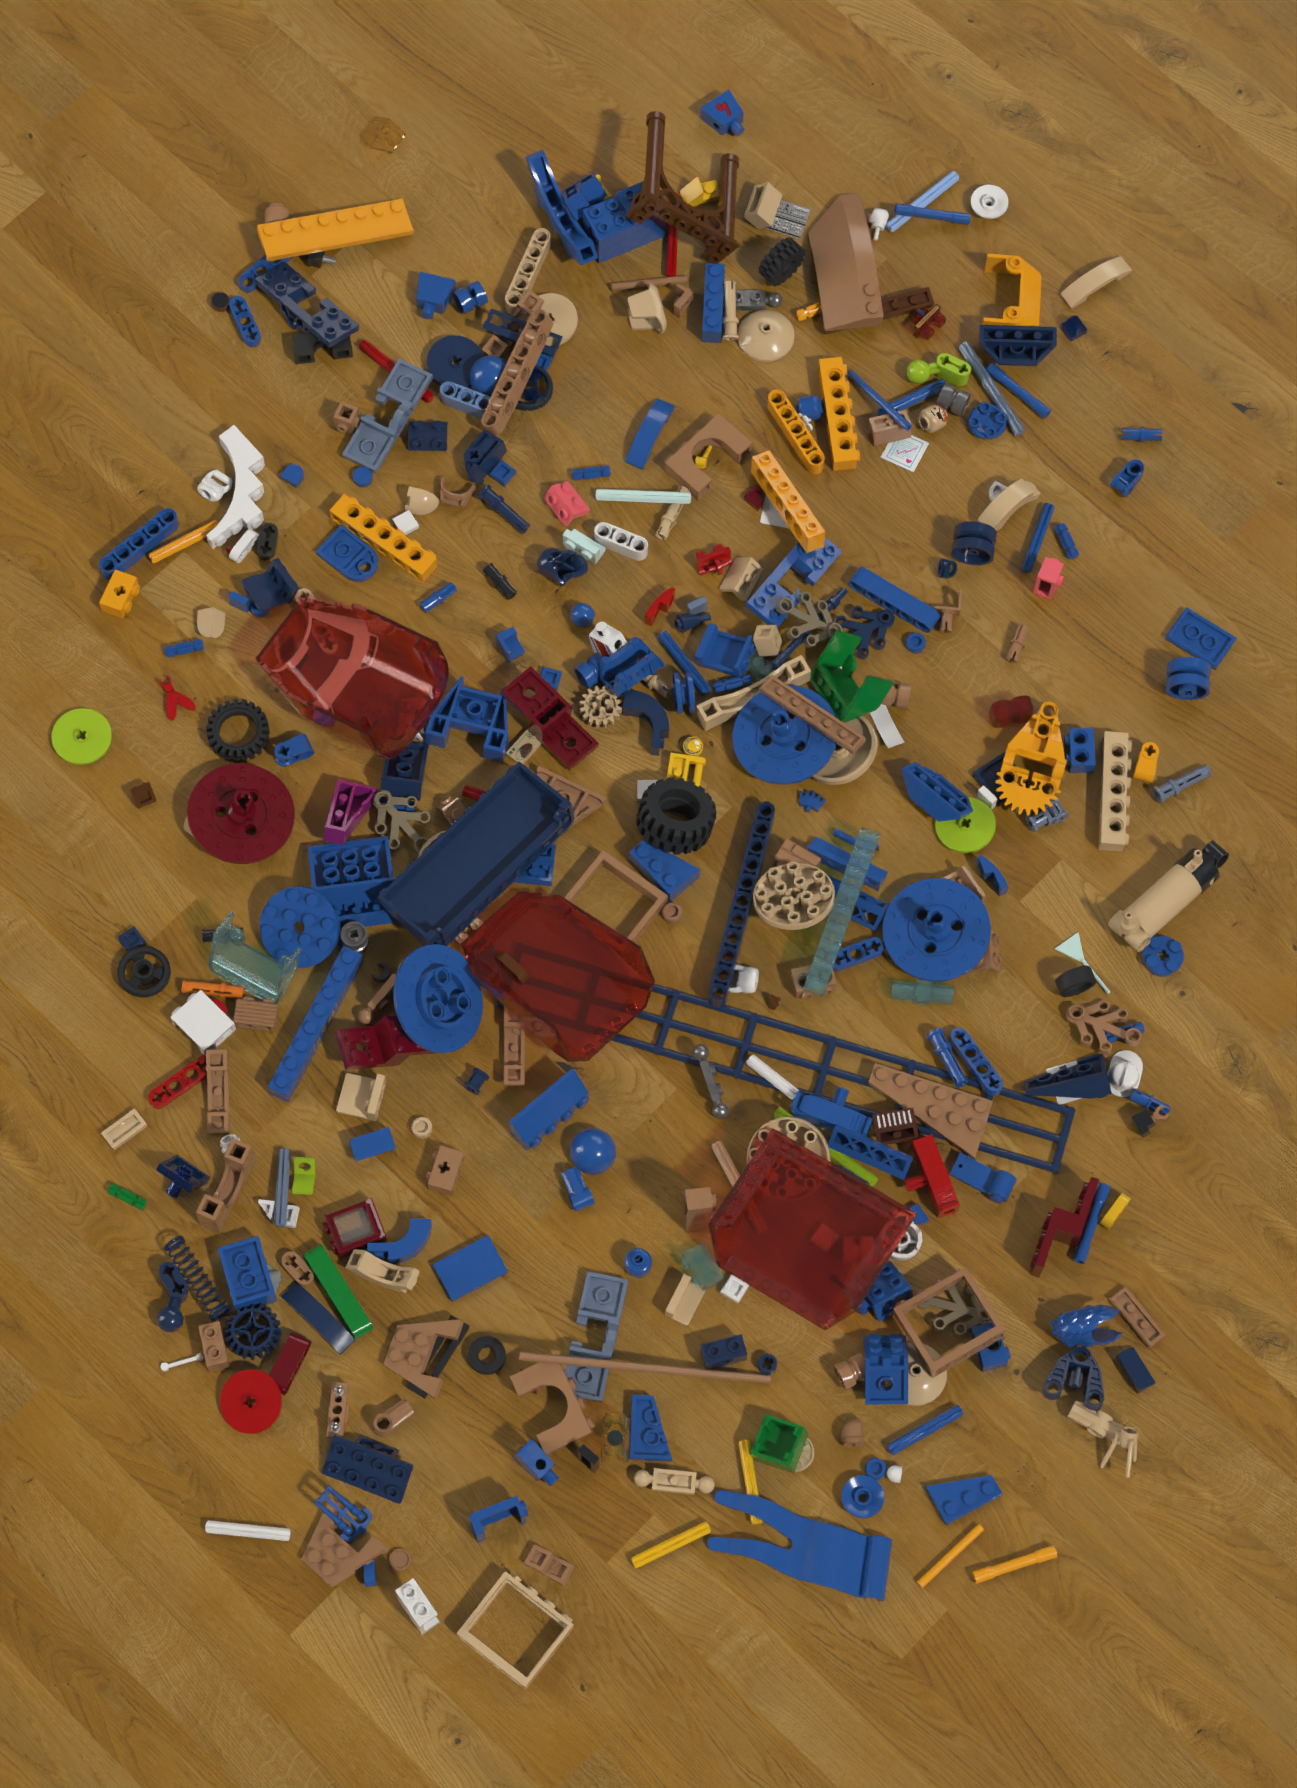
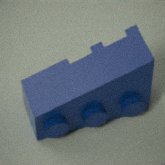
M645 840L629 852V862L652 885L668 895L669 903L700 876L699 868L671 853L663 852L660 848H654L651 843H647Z

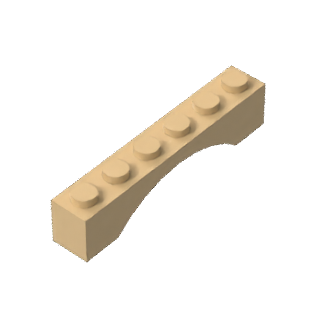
M800 655L784 663L777 670L749 687L728 695L713 697L697 705L696 716L703 729L707 731L738 716L743 706L752 697L760 693L759 688L771 675H774L787 685L800 686L810 681L811 670L803 656Z

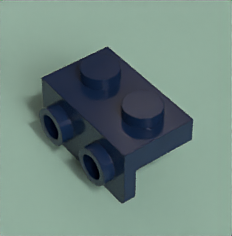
M419 420L409 422L408 449L410 451H447L448 422H423Z

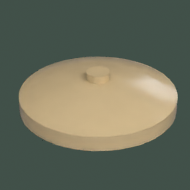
M864 716L845 724L866 737V742L854 755L837 744L828 763L812 776L814 780L828 785L845 784L860 777L871 766L877 753L878 742L875 730ZM798 747V751H802L805 747Z

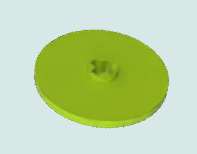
M78 708L65 713L57 720L53 727L51 738L54 750L60 758L71 764L86 765L96 762L106 754L111 745L112 731L107 719L102 714L92 709ZM80 733H81L82 735H85V739H84V740H82V738H79V737H78V735H79Z
M968 797L973 811L960 819L940 822L936 820L937 836L948 849L958 853H972L981 850L992 840L996 830L995 816L991 808L979 799ZM962 823H969V828H966L965 826L962 827Z

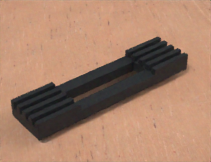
M451 1315L448 1320H457V1318ZM463 1324L458 1341L449 1339L452 1342L431 1374L432 1377H439L453 1352L470 1328L468 1324ZM437 1337L427 1367L444 1341V1337ZM410 1382L407 1385V1389L426 1399L428 1395L426 1392L418 1389Z

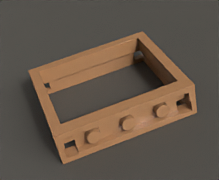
M602 850L560 902L559 912L565 916L566 920L569 921L571 919L581 931H588L592 934L595 941L609 946V950L612 953L615 952L625 957L668 903V895ZM601 865L654 902L624 942H621L570 905Z
M966 1267L952 1271L946 1279L936 1280L932 1283V1287L917 1291L911 1299L907 1301L905 1299L901 1300L893 1308L896 1320L933 1378L1006 1336V1329ZM965 1280L994 1327L938 1360L933 1361L904 1314L960 1281Z

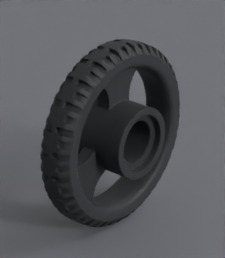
M141 946L128 951L122 957L118 965L117 975L120 985L127 993L135 997L147 998L160 993L166 987L171 976V967L167 957L160 950L149 946ZM145 954L155 956L163 966L158 969L153 968L152 963L144 959ZM132 960L135 962L133 965L134 977L126 980L125 968L128 962ZM142 969L149 970L146 975L139 974ZM155 978L160 980V982L156 986L150 989H139L140 984L148 985L152 983Z

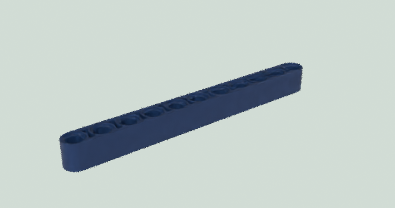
M768 801L761 802L756 810L709 988V1002L715 1008L723 1007L728 1000L753 904L754 888L759 880L775 819V807ZM762 812H769L770 815L764 816V815H762L761 813H762ZM759 829H763V830H765L766 832L763 833V834H760V833H757L756 831L759 830ZM754 847H758V848H760L761 850L758 851V852H755V851H753L752 849H753ZM750 865H754L757 868L750 870L747 867ZM745 883H749L752 886L749 888H745L742 885ZM744 901L747 904L745 906H740L737 903ZM737 919L741 920L742 923L734 924L733 921ZM736 938L738 941L731 943L728 939ZM726 956H730L733 959L731 961H725L723 958ZM723 974L727 975L728 978L721 980L718 976ZM721 993L723 997L715 998L713 995Z

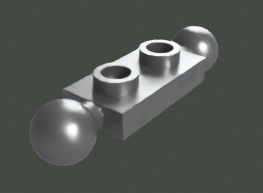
M736 290V311L766 310V304L773 308L779 307L782 304V296L777 292L765 296V290Z
M698 1044L693 1048L692 1053L694 1058L700 1062L714 1103L712 1113L717 1119H724L728 1116L729 1108L721 1101L720 1096L724 1095L721 1084H716L714 1076L717 1073L714 1064H709L707 1060L709 1055L707 1046Z

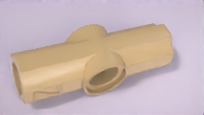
M1075 1401L1067 1418L1087 1428V1431L1092 1435L1102 1439L1106 1438L1111 1442L1115 1438L1116 1431L1121 1432L1122 1427H1124L1113 1421V1418L1105 1412L1090 1410L1078 1401ZM1118 1441L1117 1445L1120 1446V1447H1122V1446L1120 1445L1121 1442Z

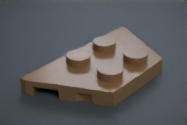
M537 767V776L572 803L574 813L572 827L606 804V797L543 767Z

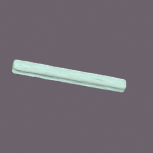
M597 489L595 493L596 500L691 503L690 492Z

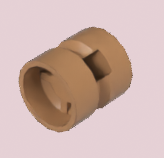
M892 681L894 684L881 704L887 706L895 704L897 708L907 709L912 684L901 682L897 685L895 681Z
M860 1352L849 1357V1363L841 1361L833 1365L836 1377L844 1390L856 1385L857 1380L860 1382L865 1381V1358Z

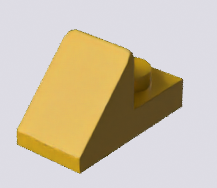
M696 177L680 190V195L689 205L697 206L719 200V187L716 180L700 183L699 177Z

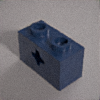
M742 1334L702 1344L700 1347L705 1369L711 1370L747 1360V1351Z

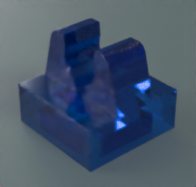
M1077 315L1068 318L1060 326L1070 342L1087 333V328Z

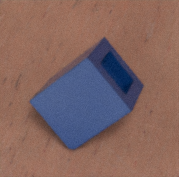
M513 626L496 635V644L508 662L525 653L524 648L517 639V631Z

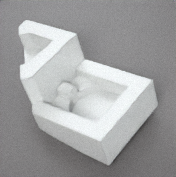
M259 1199L258 1203L274 1224L275 1201ZM287 1205L285 1227L296 1228L300 1210L298 1206Z

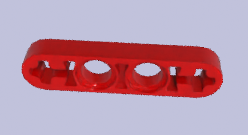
M206 1054L154 1088L148 1096L151 1106L161 1109L207 1078ZM199 1064H200L201 1068L204 1067V1068H203V1071H204L203 1074L201 1073V1070H200V1068L198 1067ZM191 1070L198 1072V1076L194 1080L187 1078V1073ZM173 1082H179L181 1088L179 1091L173 1092L169 1088ZM166 1088L168 1094L170 1095L169 1097H167V1094H165L163 1089ZM155 1095L162 1096L160 1103L158 1101L153 1102Z

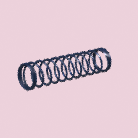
M183 1236L173 1238L164 1246V1250L169 1252L168 1256L174 1257L173 1263L179 1264L178 1269L182 1263L195 1255V1253H191L181 1262H175L176 1257L187 1252L190 1246L182 1249L177 1255H170L172 1250L186 1242ZM195 1260L186 1268L179 1269V1271H183L182 1276L187 1278L186 1283L192 1284L191 1291H197L195 1297L201 1298L200 1304L205 1305L204 1310L210 1312L209 1318L211 1321L219 1320L231 1309L229 1305L223 1306L226 1301L220 1302L210 1310H206V1307L219 1299L222 1294L216 1295L209 1302L202 1303L203 1298L216 1291L217 1287L210 1289L203 1296H197L198 1292L209 1286L213 1280L206 1282L199 1289L195 1290L193 1286L205 1279L208 1274L200 1276L195 1282H188L191 1276L201 1272L204 1267H199L188 1276L183 1275L187 1269L198 1264L199 1260Z

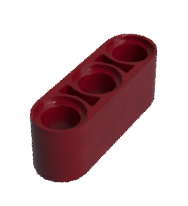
M293 1332L289 1335L269 1374L277 1382L283 1396L288 1392L312 1343L311 1340Z

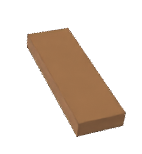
M1126 1286L1109 1298L1110 1303L1119 1311V1314L1148 1349L1166 1336Z

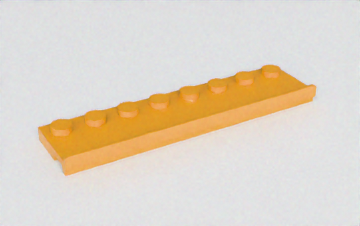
M403 198L259 224L256 228L262 248H264L267 262L414 234Z

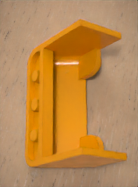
M987 254L984 272L1021 275L1019 307H1007L1003 312V319L983 318L982 325L1039 327L1042 280L1040 272L1019 256Z

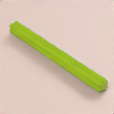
M781 1107L774 1113V1118L794 1117ZM829 1148L832 1160L869 1182L868 1186L873 1187L877 1183V1176L849 1156Z

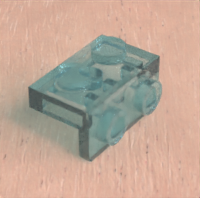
M704 1242L688 1251L686 1249L682 1251L683 1258L680 1260L686 1270L690 1269L696 1288L700 1287L702 1292L725 1279Z

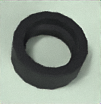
M1090 966L1073 968L1061 974L1055 980L1062 997H1071L1092 988L1097 982Z

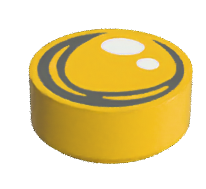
M697 737L687 738L683 743L684 754L691 756L701 755L703 751L702 741Z

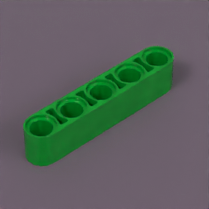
M319 1244L304 1253V1259L354 1339L357 1340L373 1330L372 1323L323 1245Z

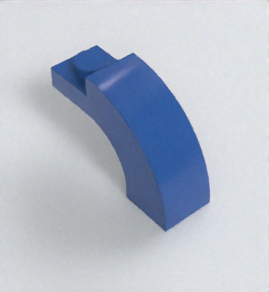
M410 1219V1228L401 1240L393 1243H367V1252L379 1259H384L385 1256L388 1257L390 1264H400L412 1259L426 1246L432 1231V1219Z

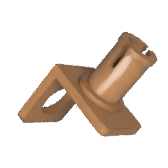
M960 589L958 593L957 608L934 606V609L941 614L940 632H944L945 624L947 625L946 633L952 632L953 616H959L961 612L963 589Z

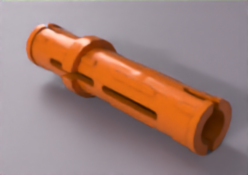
M183 980L181 991L182 993H198L202 990L206 995L220 996L222 999H225V997L242 999L245 993V986L227 985L226 982L216 984Z

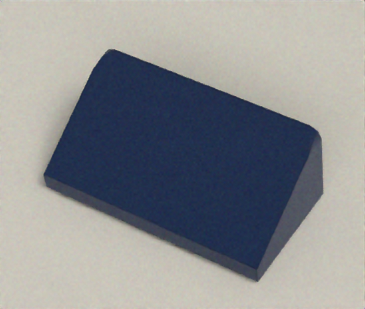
M1134 1347L1116 1355L1117 1362L1137 1394L1156 1384Z

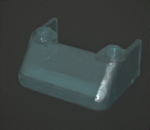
M231 911L214 931L208 963L210 970L236 986H245V991L262 1000L270 999L278 1004L298 969L302 949L298 947L291 956H281L278 961L245 944L243 931L232 926L234 913Z

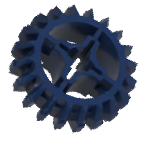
M252 1304L250 1309L244 1306L243 1311L236 1309V1316L234 1314L229 1315L233 1322L226 1321L225 1323L229 1327L224 1330L225 1335H230L225 1338L226 1343H231L229 1349H236L235 1355L237 1356L242 1353L243 1359H246L248 1354H250L251 1360H255V1354H258L259 1358L262 1359V1352L264 1351L270 1355L269 1347L277 1348L273 1341L280 1342L281 1340L277 1335L282 1333V1329L278 1328L281 1325L280 1320H275L277 1314H270V1307L264 1310L263 1304H260L258 1309H256L255 1304ZM256 1316L265 1319L270 1327L265 1328V1325L257 1324ZM249 1317V1322L246 1325L237 1328L244 1319ZM254 1324L257 1332H255V1335H253L252 1339L249 1330L251 1331V1328H253ZM236 1335L248 1338L250 1346L241 1344L237 1340ZM269 1335L262 1344L257 1346V1342L261 1337Z

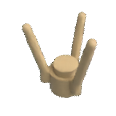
M1125 1426L1122 1427L1121 1432L1116 1431L1115 1438L1100 1464L1101 1469L1104 1468L1118 1441H1120V1445L1128 1449L1125 1476L1126 1478L1130 1477L1131 1463L1137 1460V1439L1139 1435L1137 1429Z

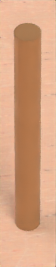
M687 275L616 282L611 283L612 291L650 287V282L655 286L688 283Z

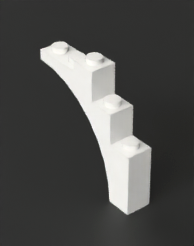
M235 425L219 436L220 444L230 457L235 468L236 480L233 499L227 513L219 524L206 535L208 544L212 549L223 545L227 538L239 533L243 526L247 530L255 529L264 521L262 511L253 502L259 500L264 493L263 484L254 475V473H259L265 466L264 458Z

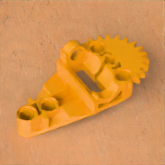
M1050 701L1043 703L1040 709L1008 743L1000 772L996 774L999 776V780H996L995 783L1001 785V787L996 789V792H1003L999 799L1006 798L1004 806L1012 804L1010 811L1018 808L1019 815H1021L1023 810L1026 811L1027 816L1030 815L1031 810H1033L1035 815H1038V808L1044 813L1046 811L1045 805L1051 808L1053 805L1050 800L1057 801L1058 798L1055 794L1061 793L1059 786L1065 770L1066 759L1059 728L1060 721H1058L1057 717L1058 707ZM1043 709H1052L1053 715L1046 716L1043 713ZM1041 726L1045 727L1048 730V734H1039L1038 728ZM1015 756L1053 766L1051 777L1033 772L1030 781L1031 786L1026 788L1025 782L1028 779L1030 770L1013 766ZM1005 774H1011L1014 778V781L1011 783L1005 782L1003 776ZM1048 785L1053 791L1051 794H1045L1042 791V787Z

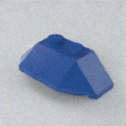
M917 762L902 768L909 798L938 822L960 819L972 813L973 808L969 798L941 774L927 767H922Z

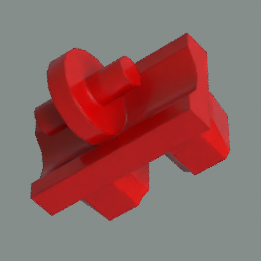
M722 544L714 546L712 553L707 554L703 550L696 553L697 568L700 576L713 571L721 575L723 574L722 568L733 564L729 546L724 547Z

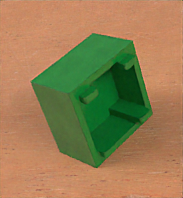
M765 1414L750 1454L754 1461L794 1473L809 1434L804 1426Z

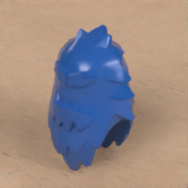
M1089 1305L1078 1310H1070L1065 1314L1061 1313L1056 1321H1050L1053 1329L1052 1334L1067 1347L1081 1345L1087 1348L1109 1344L1122 1336V1332H1116L1113 1329H1099L1096 1326L1099 1323L1114 1318V1315L1119 1311L1111 1306Z

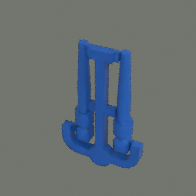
M329 1485L319 1498L314 1501V1504L333 1520L338 1528L343 1529L339 1536L345 1541H353L359 1534H364L367 1529L366 1526L372 1519V1513L364 1506L359 1511L355 1504L352 1505ZM329 1492L345 1505L343 1509L327 1497ZM325 1500L334 1509H336L339 1512V1514L336 1516L329 1509L323 1506L321 1502ZM349 1510L350 1513L356 1515L357 1519L361 1521L364 1519V1521L357 1523L346 1512ZM343 1516L355 1526V1531L353 1533L352 1527L347 1525V1523L343 1519H341Z

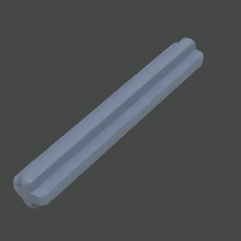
M280 1148L278 1150L274 1225L279 1228L285 1227L287 1221L290 1151L287 1148Z

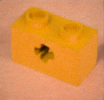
M115 570L99 602L101 611L123 619L125 614L131 610L133 597H136L139 593L140 585L137 577Z

